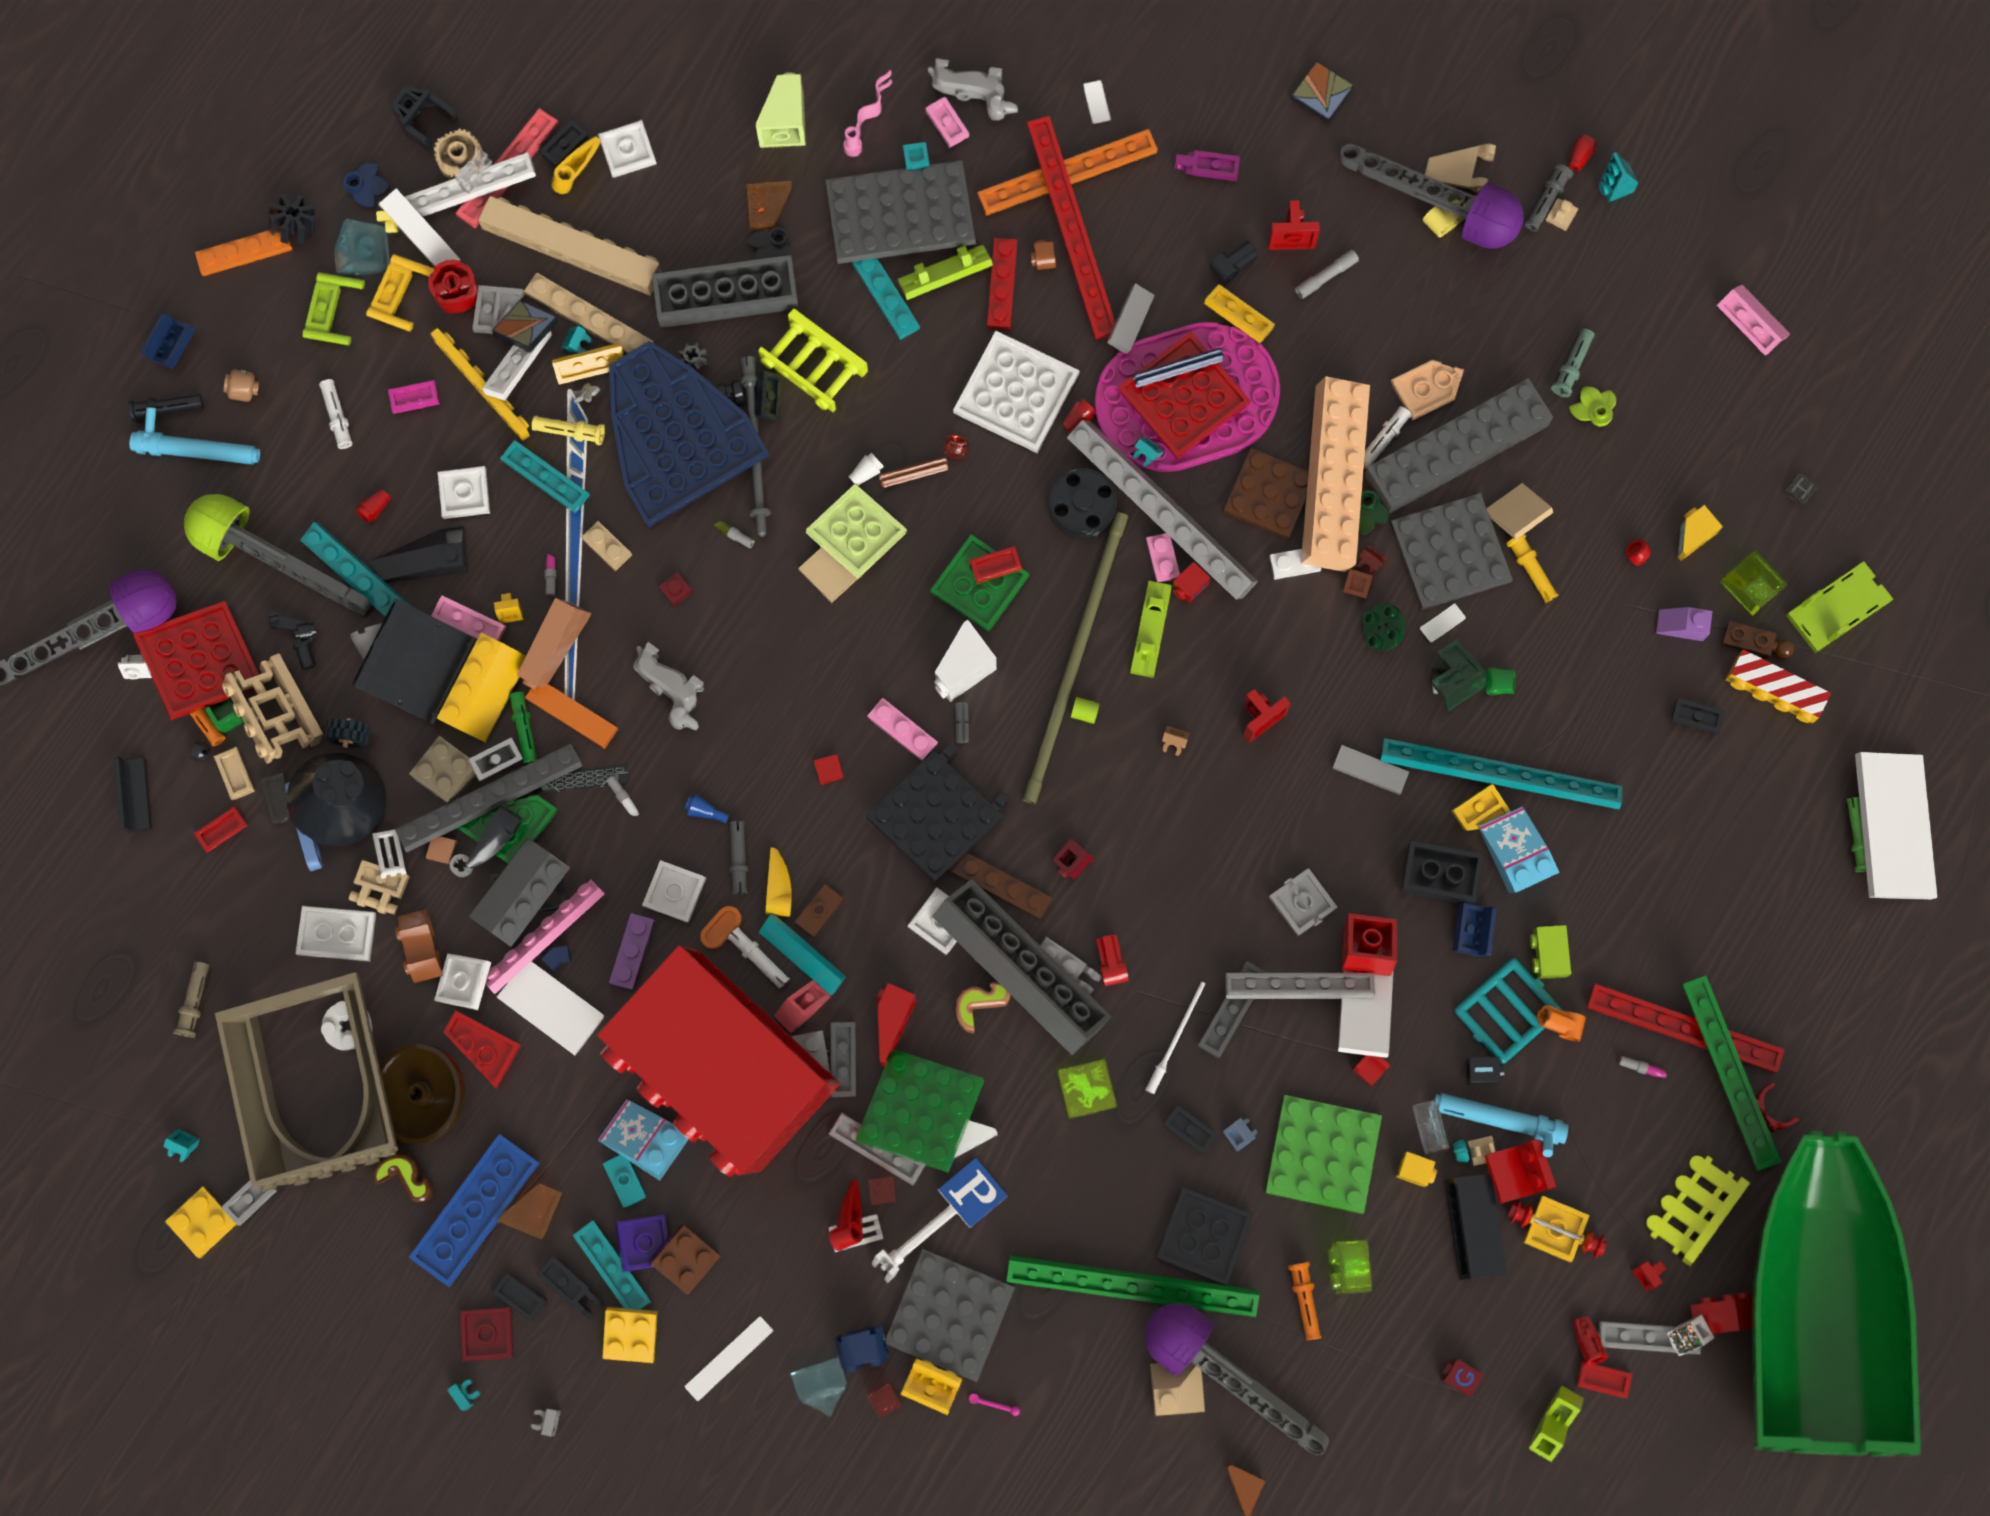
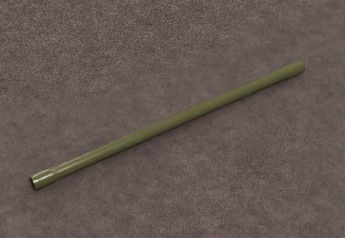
M1116 512L1111 523L1106 546L1031 778L1028 781L1022 799L1029 804L1036 805L1042 788V780L1112 562L1128 520V516L1121 512Z

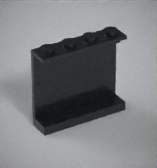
M394 598L351 685L434 724L435 720L439 721L437 717L464 666L467 656L470 655L475 645L476 638Z

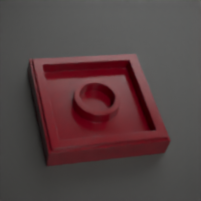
M512 1307L460 1311L462 1362L514 1358Z

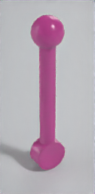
M977 1394L969 1396V1401L972 1404L981 1403L1008 1411L1013 1416H1017L1020 1413L1018 1406L1009 1407L979 1398Z

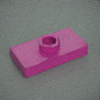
M434 380L388 389L393 414L440 404Z

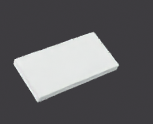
M532 961L518 972L497 996L499 1000L573 1055L579 1052L605 1017Z
M1343 971V973H1359V972ZM1393 972L1391 976L1374 974V999H1341L1338 1052L1388 1058Z

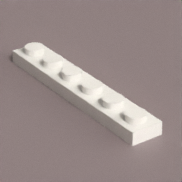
M527 152L405 196V199L424 217L535 177L536 174L531 157Z

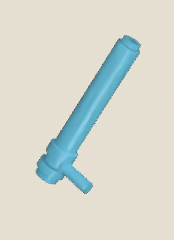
M146 407L145 431L138 430V432H132L130 436V449L136 451L137 454L149 452L150 455L154 456L166 454L251 465L258 463L260 460V449H256L255 446L165 436L163 433L155 432L156 408Z
M1441 1093V1095L1436 1094L1434 1098L1433 1109H1437L1439 1113L1530 1135L1536 1140L1540 1139L1543 1141V1155L1545 1157L1553 1155V1144H1564L1567 1138L1569 1125L1564 1124L1562 1120L1555 1119L1552 1121L1548 1120L1549 1118L1539 1115L1536 1117Z

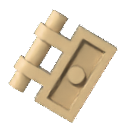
M362 860L354 880V884L362 886L360 893L351 891L349 900L357 902L358 906L364 908L366 906L375 908L382 914L390 913L395 915L398 911V906L391 904L390 900L392 897L402 898L410 876L396 873V876L391 877L390 874L382 879L379 865ZM371 890L383 893L381 899L370 897Z

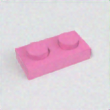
M946 97L925 108L927 115L949 148L969 137V132Z
M1167 533L1147 537L1146 543L1156 582L1167 583L1174 581L1180 575L1171 537Z

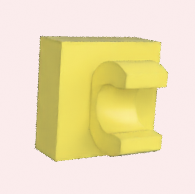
M385 211L376 212L377 221L385 222L386 232H398V226Z

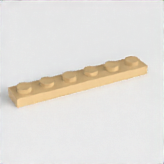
M539 273L535 274L524 290L525 295L608 344L621 343L625 354L648 341L654 343L649 338Z

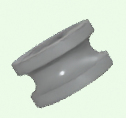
M464 854L455 855L450 861L451 871L458 877H467L471 874L473 868L467 866V868L464 867V871L460 872L455 867L456 864H460L458 862L460 860L467 864L469 857Z

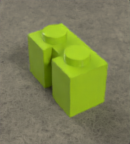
M1566 925L1536 927L1533 930V934H1530V947L1536 950V958L1532 959L1533 972L1537 973V978L1539 979L1567 978L1571 975Z

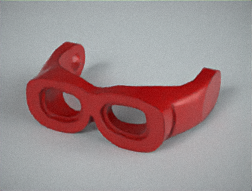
M1774 1082L1763 1088L1756 1096L1767 1128L1771 1132L1790 1127L1800 1120L1797 1116L1788 1123H1781L1766 1114L1764 1097L1769 1089H1773L1776 1085Z

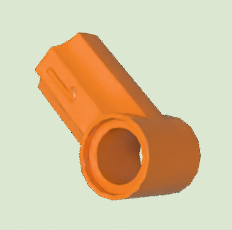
M1544 1005L1538 1011L1537 1020L1539 1026L1559 1033L1558 1036L1577 1042L1581 1040L1585 1016L1574 1012L1562 1011L1549 1005Z

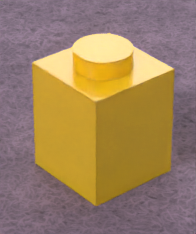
M1406 1152L1403 1154L1396 1177L1421 1187H1426L1428 1183L1434 1182L1437 1169H1434L1435 1162Z

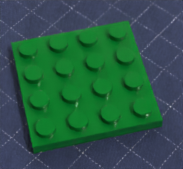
M894 1049L889 1055L888 1064L883 1070L856 1140L859 1143L949 1173L983 1086L984 1079Z

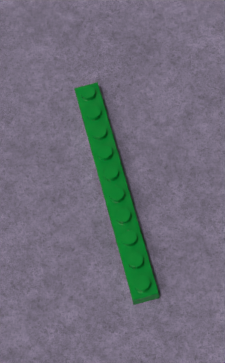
M1010 1255L1007 1282L1166 1305L1182 1303L1196 1309L1256 1317L1259 1290Z

